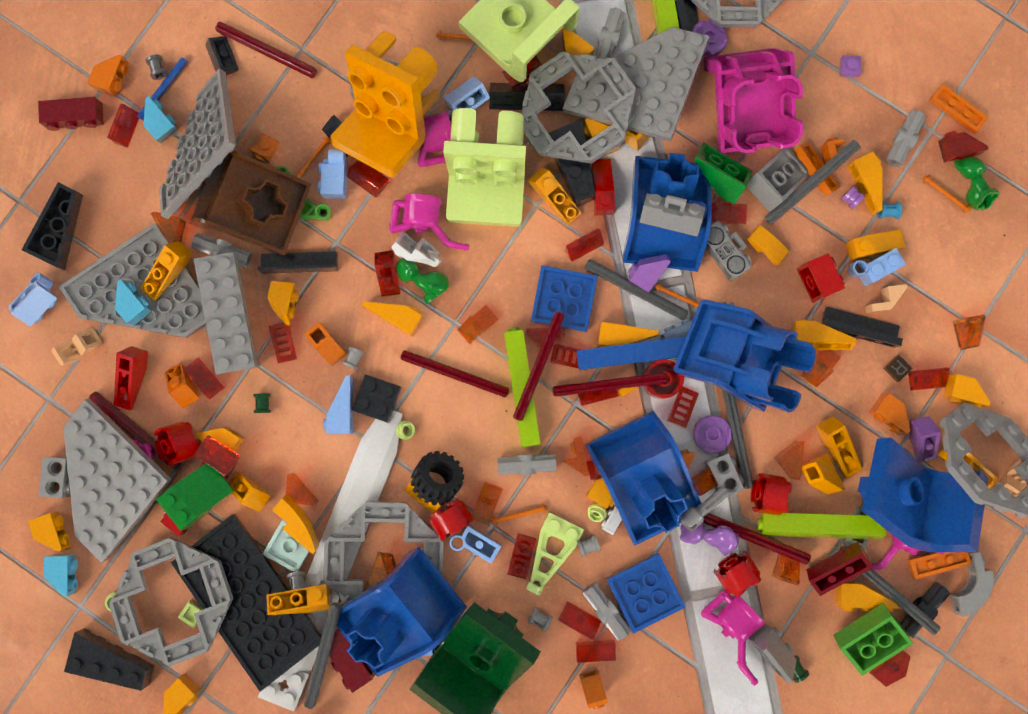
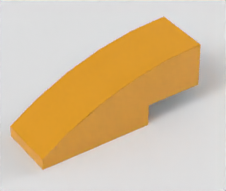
M286 494L272 511L287 522L283 530L314 554L320 545L313 526L300 506Z

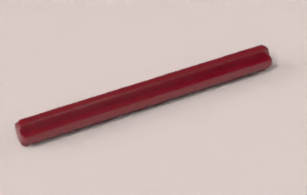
M218 22L215 26V30L218 33L310 78H314L317 73L315 67L223 22Z
M555 312L513 415V418L518 421H522L565 317L563 313Z
M403 350L400 359L471 386L502 397H507L509 393L508 387Z
M655 373L553 387V395L557 397L662 384L667 382L666 373Z
M95 391L90 395L89 398L107 416L141 444H150L152 453L159 458L154 444L157 440L100 393ZM182 462L174 464L169 467H171L173 470H176L180 467Z
M708 513L703 517V523L715 528L721 525L730 527L736 534H739V538L807 565L810 562L811 555L713 514Z

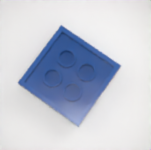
M541 265L531 322L550 325L555 312H560L565 315L560 328L587 332L598 276Z
M659 553L606 579L633 634L686 608Z

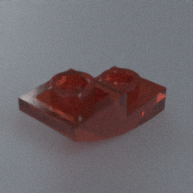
M712 202L711 222L715 223L719 220L720 223L746 224L748 205Z
M199 357L183 368L209 400L225 388Z
M517 533L507 575L526 579L536 538Z

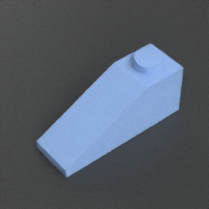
M346 375L326 414V419L323 421V428L326 430V434H353V377L350 375Z

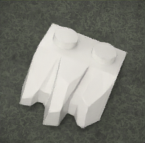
M403 231L391 247L398 257L408 261L420 262L433 267L438 266L443 261L437 256L440 252L424 238H421L417 243Z

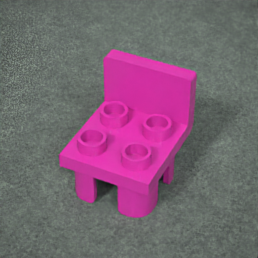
M769 48L704 57V70L715 74L718 151L722 153L734 151L752 153L756 152L757 148L771 146L789 148L800 141L803 135V122L796 118L795 98L803 97V87L800 80L795 77V58L792 51Z

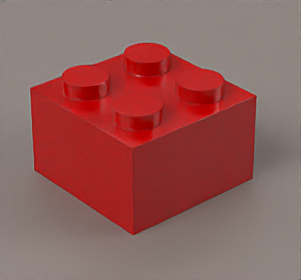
M829 253L797 268V272L812 303L845 289L844 279L842 275L838 274L836 262L833 257H830Z

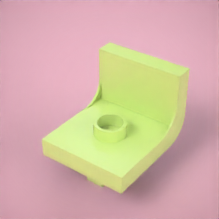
M480 0L459 21V28L510 76L519 82H523L526 79L527 63L562 28L573 31L577 27L580 7L572 0H564L557 8H554L546 0Z

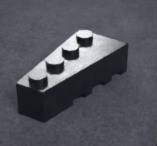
M582 119L548 133L553 141H556L571 131L580 146L586 142ZM554 158L575 205L579 207L593 201L595 190L590 163Z
M58 182L21 250L65 270L83 195Z
M86 628L74 632L64 669L65 673L139 691L150 685L155 665L134 654L127 653L117 645H112L103 637L90 633L91 631Z

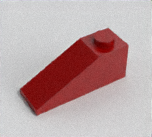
M598 159L592 163L595 190L594 216L613 215L615 212V192L611 159Z
M130 346L116 353L115 406L129 411L133 409L147 369L148 351Z

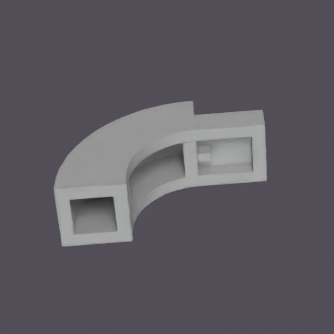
M979 551L968 552L972 564L967 565L969 572L967 584L959 592L950 594L954 614L962 617L979 610L986 603L992 592L994 582L993 570L984 568L985 559Z

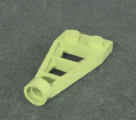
M550 512L548 513L540 530L531 579L526 587L527 590L540 596L543 587L576 548L577 540L580 539L584 531L583 528ZM551 536L564 542V548L557 555H551L546 550L547 540ZM543 556L554 561L547 573L539 570V564ZM534 581H539V582H540V586L537 585V584H535V583H533V582H534Z

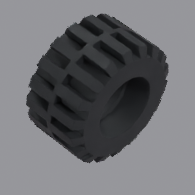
M435 451L434 454L432 452L427 453L418 462L411 475V486H415L413 488L414 493H418L417 497L425 499L424 502L427 504L432 502V505L436 506L437 503L444 505L445 502H450L464 483L463 467H459L460 462L458 460L455 461L453 455L448 456L447 452L443 451L442 454L439 451ZM429 473H438L444 478L446 484L435 482Z

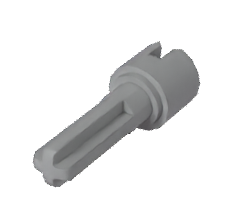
M721 487L696 508H688L680 516L682 524L690 532L695 530L704 522L703 517L730 495L725 487Z

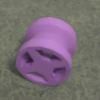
M853 186L844 194L841 200L847 202L849 207L854 209L866 195L859 193L857 187Z

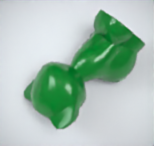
M969 156L962 160L955 159V168L960 171L964 178L971 179L970 188L966 194V201L975 210L983 211L988 209L1000 193L996 188L990 189L989 184L982 177L987 169L985 163L975 156Z
M404 258L400 259L396 264V271L400 280L404 283L414 281L415 285L425 292L424 301L426 304L441 295L449 287L448 278L441 272L431 271L421 274L419 273L418 265L414 261H408Z

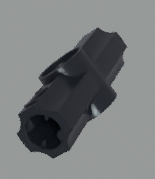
M934 582L922 597H918L912 603L934 620L938 615L937 609L951 593L938 582ZM909 614L900 622L911 638H914L923 627Z

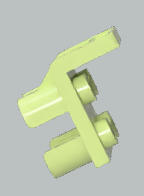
M472 108L453 110L450 141H444V157L449 174L446 219L448 222L511 227L521 226L526 146H523L524 116L513 111H501L498 116L497 144L478 143L479 133L475 131L476 111Z

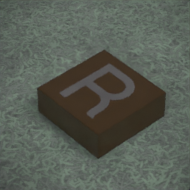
M896 355L883 369L896 382H900L913 368L900 355Z

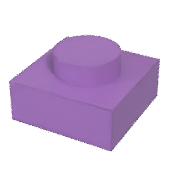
M842 56L840 58V76L859 77L861 75V56Z

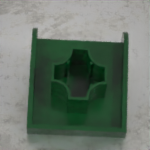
M474 602L435 649L433 656L429 658L409 690L441 714H491L507 689L534 665L541 651L522 638L524 634L516 625L518 620L506 611L497 613L489 608L486 611Z

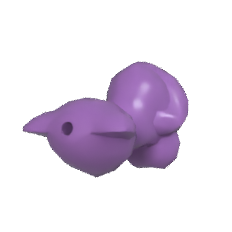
M702 523L690 532L681 524L680 540L685 543L697 544L703 539L709 545L717 547L724 556H727L738 547L739 534H736L730 527L721 525L715 529H705Z

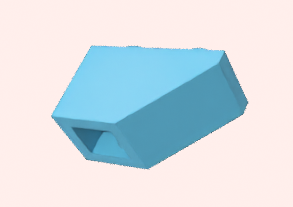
M148 96L145 98L143 126L156 141L161 143L178 130L174 125L177 122L169 113L166 115L162 111L164 107L157 99L153 100Z
M120 279L117 282L115 310L127 324L135 326L152 311L148 307L150 303L145 297L137 294L136 291L138 289L132 282Z
M76 554L45 556L44 578L62 596L75 594L78 587V580L76 579L78 560L76 559Z

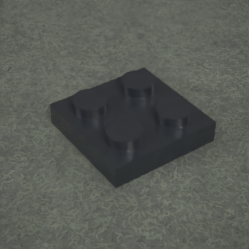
M365 374L352 411L389 423L402 387Z

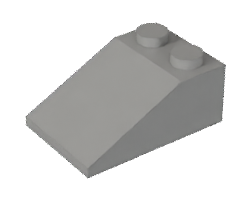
M783 148L749 179L747 188L770 212L782 203L810 175L806 166L789 148Z
M766 624L753 634L749 640L770 667L790 684L793 682L797 660L793 655L795 651L787 642L785 644L780 639L782 635L776 627L771 628Z

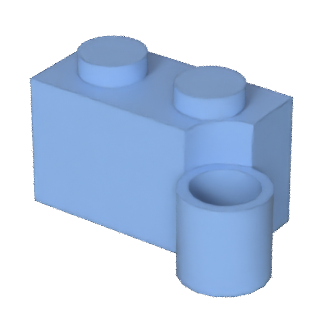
M474 76L443 97L450 108L448 112L450 122H452L453 110L459 108L476 109L490 99L483 83Z
M329 149L328 159H323V163L319 162L318 171L321 174V181H318V192H320L323 198L346 199L348 162L346 160V153L339 149Z
M897 248L868 264L862 260L852 263L848 267V273L853 278L859 277L864 286H868L905 266L906 263ZM855 265L860 267V273L856 272Z
M40 272L36 273L30 280V284L8 306L10 313L30 327L34 323L39 322L43 317V313L47 309H51L56 303L57 296L50 291L53 281Z
M471 525L467 526L462 535L455 534L450 539V547L454 551L466 548L489 563L493 562L502 547L501 543ZM454 538H461L463 545L455 547L452 542Z

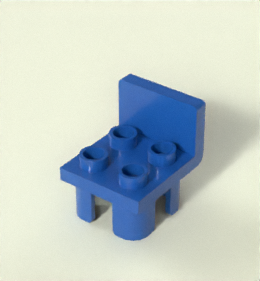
M703 299L699 303L674 366V371L681 376L718 386L753 409L765 412L766 406L782 411L793 412L801 400V393L775 385L782 366L810 372L815 363L816 351L812 344L796 340L798 333L795 331L774 327L749 309Z

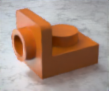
M261 133L255 146H250L249 150L253 154L252 157L262 162L265 160L270 162L280 142Z
M830 138L820 147L824 165L839 153L836 148L845 143L844 138Z

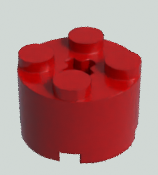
M661 359L653 362L645 369L643 375L666 373L667 376L666 383L643 386L648 395L656 399H667L680 391L684 384V376L674 371L675 362Z
M177 422L158 428L154 433V436L157 435L158 440L154 442L156 452L162 462H168V466L192 459L196 455V451L200 450V444L195 439L192 425L189 422Z
M759 473L757 475L759 479L753 481L754 487L751 488L750 498L751 502L755 504V507H752L753 511L773 515L787 513L789 509V503L787 502L788 494L792 490L791 482H787L786 478L782 476Z
M459 498L446 506L448 510L443 511V509H440L429 516L431 519L429 522L441 541L475 521L463 500L460 501Z
M744 550L741 551V555H737L735 552L718 563L719 569H714L713 571L728 594H734L735 597L742 595L745 589L757 585L762 580L760 578V570L748 552Z

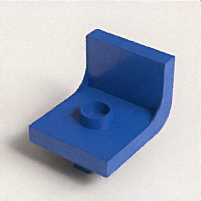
M670 153L667 159L635 156L631 213L623 250V263L637 264L640 259L667 254L671 260L667 268L698 272L711 228V184L696 163L688 162L683 154ZM647 193L658 194L664 198L667 195L687 199L686 203L689 200L703 202L707 206V215L702 220L698 237L639 223Z
M654 411L585 444L589 456L600 473L634 546L662 532L667 533L679 527V524L682 523L680 519L681 514L688 510V508H696L701 504L675 440Z
M891 437L877 439L870 474L868 477H860L858 492L863 498L862 511L911 548L926 552H978L985 504L975 503L950 473L927 468ZM975 471L980 479L985 482L986 486H988L989 478L982 471Z
M418 546L409 551L395 569L382 581L341 604L342 608L337 628L350 643V647L346 651L356 663L365 662L374 674L379 677L433 650L449 634L467 606Z

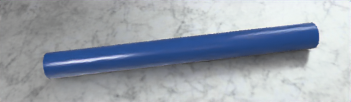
M181 57L151 96L153 100L157 99L159 101L188 63L186 59ZM145 106L137 115L141 120H144Z

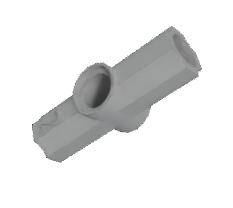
M615 7L609 10L605 26L602 28L599 37V45L595 54L596 58H611L614 48L616 49L621 33L620 29L625 17V12Z
M911 110L903 126L895 134L892 141L894 144L885 160L890 166L900 168L909 151L915 146L919 138L918 133L926 119L923 112Z
M197 233L192 240L191 248L210 256L234 252L237 253L240 267L247 268L251 262L252 253L234 247L233 244L224 240H216Z
M530 454L518 455V457L497 458L498 475L518 473L519 475L536 474V472L556 471L555 454L537 456Z
M596 582L585 588L582 593L594 608V612L601 622L606 624L617 641L625 638L631 630L619 615L620 612L612 601L607 599Z

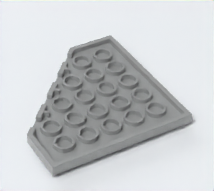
M672 27L612 57L618 62L636 87L627 130L671 142L709 43V36ZM600 73L585 83H582L578 75H576L563 106V112L612 125L604 114L603 109L618 98Z
M218 69L198 92L194 111H190L185 124L187 125L185 136L181 135L176 147L178 151L175 160L171 159L166 172L169 174L166 184L162 183L160 187L161 217L169 219L172 214H175L182 203L189 199L192 192L200 187L203 180L211 175L214 168L220 165L224 157L229 152H232L236 146L226 72Z
M153 223L59 286L78 317L82 319L186 338L206 326L199 285L186 267L155 301L140 289L163 247L170 244L156 223ZM120 279L132 282L138 289L136 291L137 294L145 297L150 303L148 307L152 311L135 326L127 324L115 310L117 282Z
M89 398L84 399L63 427L74 534L103 563L107 561L171 481V478Z

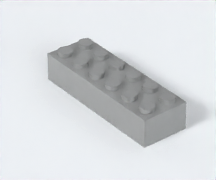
M231 252L193 259L216 374L258 367L237 253Z

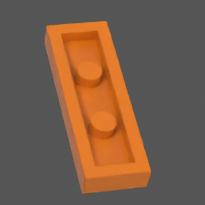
M942 84L929 99V101L973 134L978 132L989 118L945 84Z
M809 141L794 149L798 159L804 163L810 176L824 166V163ZM829 175L818 185L819 190L825 196L840 188L832 175Z
M932 552L907 559L912 578L915 580L972 564L968 552H946L944 554Z

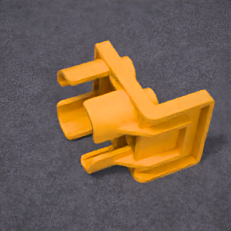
M383 31L365 50L352 44L345 51L349 70L347 77L352 84L355 110L330 137L333 147L389 177H395L423 144L426 137L424 116L440 99V91L433 89L428 96L421 94L438 72L435 59L426 50L414 47L397 66L381 59L396 43V36L394 34Z

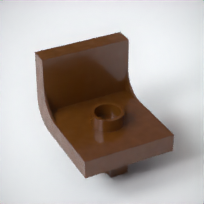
M232 151L224 157L223 162L217 165L206 179L189 224L201 229L210 228L229 234L283 256L286 254L312 184L247 155Z

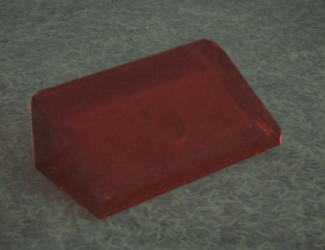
M121 103L107 136L108 139L117 145L128 147L139 120L137 117L139 112Z
M359 160L349 167L347 174L349 179L375 198L380 195L390 182V179L379 171Z
M596 229L566 245L565 252L570 261H575L603 246L604 241L600 229Z
M950 368L909 371L910 391L946 387Z
M617 389L578 394L580 406L619 397Z
M209 435L206 436L194 454L195 457L225 476L233 472L240 458V455Z
M568 601L558 617V621L591 640L594 639L601 624L600 619Z
M614 640L575 642L577 663L616 661V644Z

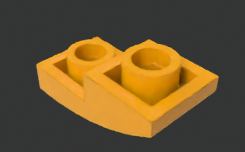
M760 225L747 238L756 251L763 252L773 265H779L789 253V250L774 235Z

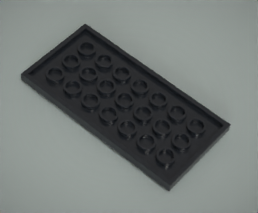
M236 514L229 516L191 546L221 560L233 600L218 632L260 692L319 646L322 635L306 613L268 615L267 595L290 590L268 559L263 555V552ZM174 559L171 562L172 566L201 608L204 610L212 607L200 569L181 575L177 561Z

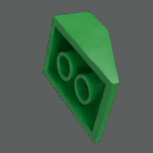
M705 142L702 143L694 159L717 195L721 196L724 201L735 204L747 187L752 170Z
M208 461L170 487L156 500L181 531L189 529L232 494L234 489L215 465Z

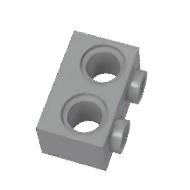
M723 453L704 462L716 491L721 487L726 488L725 482L729 478L734 483L731 489H727L730 495L744 490L743 484L745 483L740 473L737 474L735 469L737 464L732 455ZM721 460L726 464L723 471H720L717 467L718 462Z
M43 457L38 496L70 497L66 458ZM59 463L62 465V470L60 472L57 468ZM56 483L60 486L59 491L55 489Z

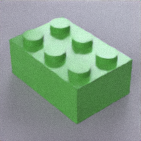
M884 603L833 635L840 650L862 676L914 644L905 629Z

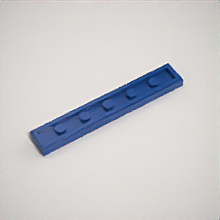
M686 337L576 351L579 370L678 358Z

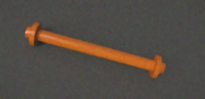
M439 30V33L437 32L439 40L441 38L472 40L464 34L442 33L441 30Z
M329 137L322 138L324 141L298 173L293 176L301 177L327 143L331 144Z
M931 175L923 177V183H929L961 207L963 213H968L971 210V205L968 204L966 206L930 179Z
M662 283L656 284L657 292L660 290L698 308V302L661 286Z
M541 504V507L499 518L493 516L491 523L497 526L496 523L542 511L545 513L547 507Z

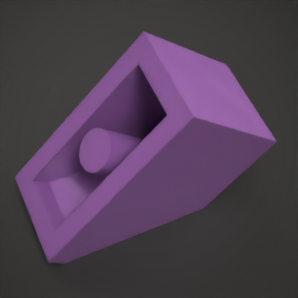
M664 254L640 259L637 264L634 263L628 271L629 281L649 293L670 264V257Z
M930 416L910 421L909 436L915 457L920 463L936 459L938 454L941 431Z

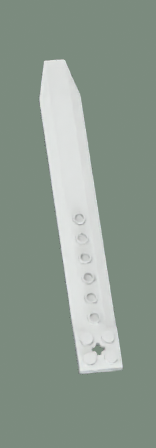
M393 410L389 423L375 419L362 437L319 543L320 546L317 548L305 578V588L326 584L323 581L325 539L366 501H379L398 452L399 437L396 433V427L402 421V413ZM365 522V533L370 522ZM345 542L344 579H348L362 542ZM331 588L332 602H337L338 604L340 597ZM328 610L306 613L322 635ZM319 646L262 690L258 698L294 712L313 668ZM286 680L289 688L282 689L279 682Z

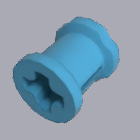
M882 202V210L877 213L878 218L894 217L895 219H900L902 203L885 204V202Z

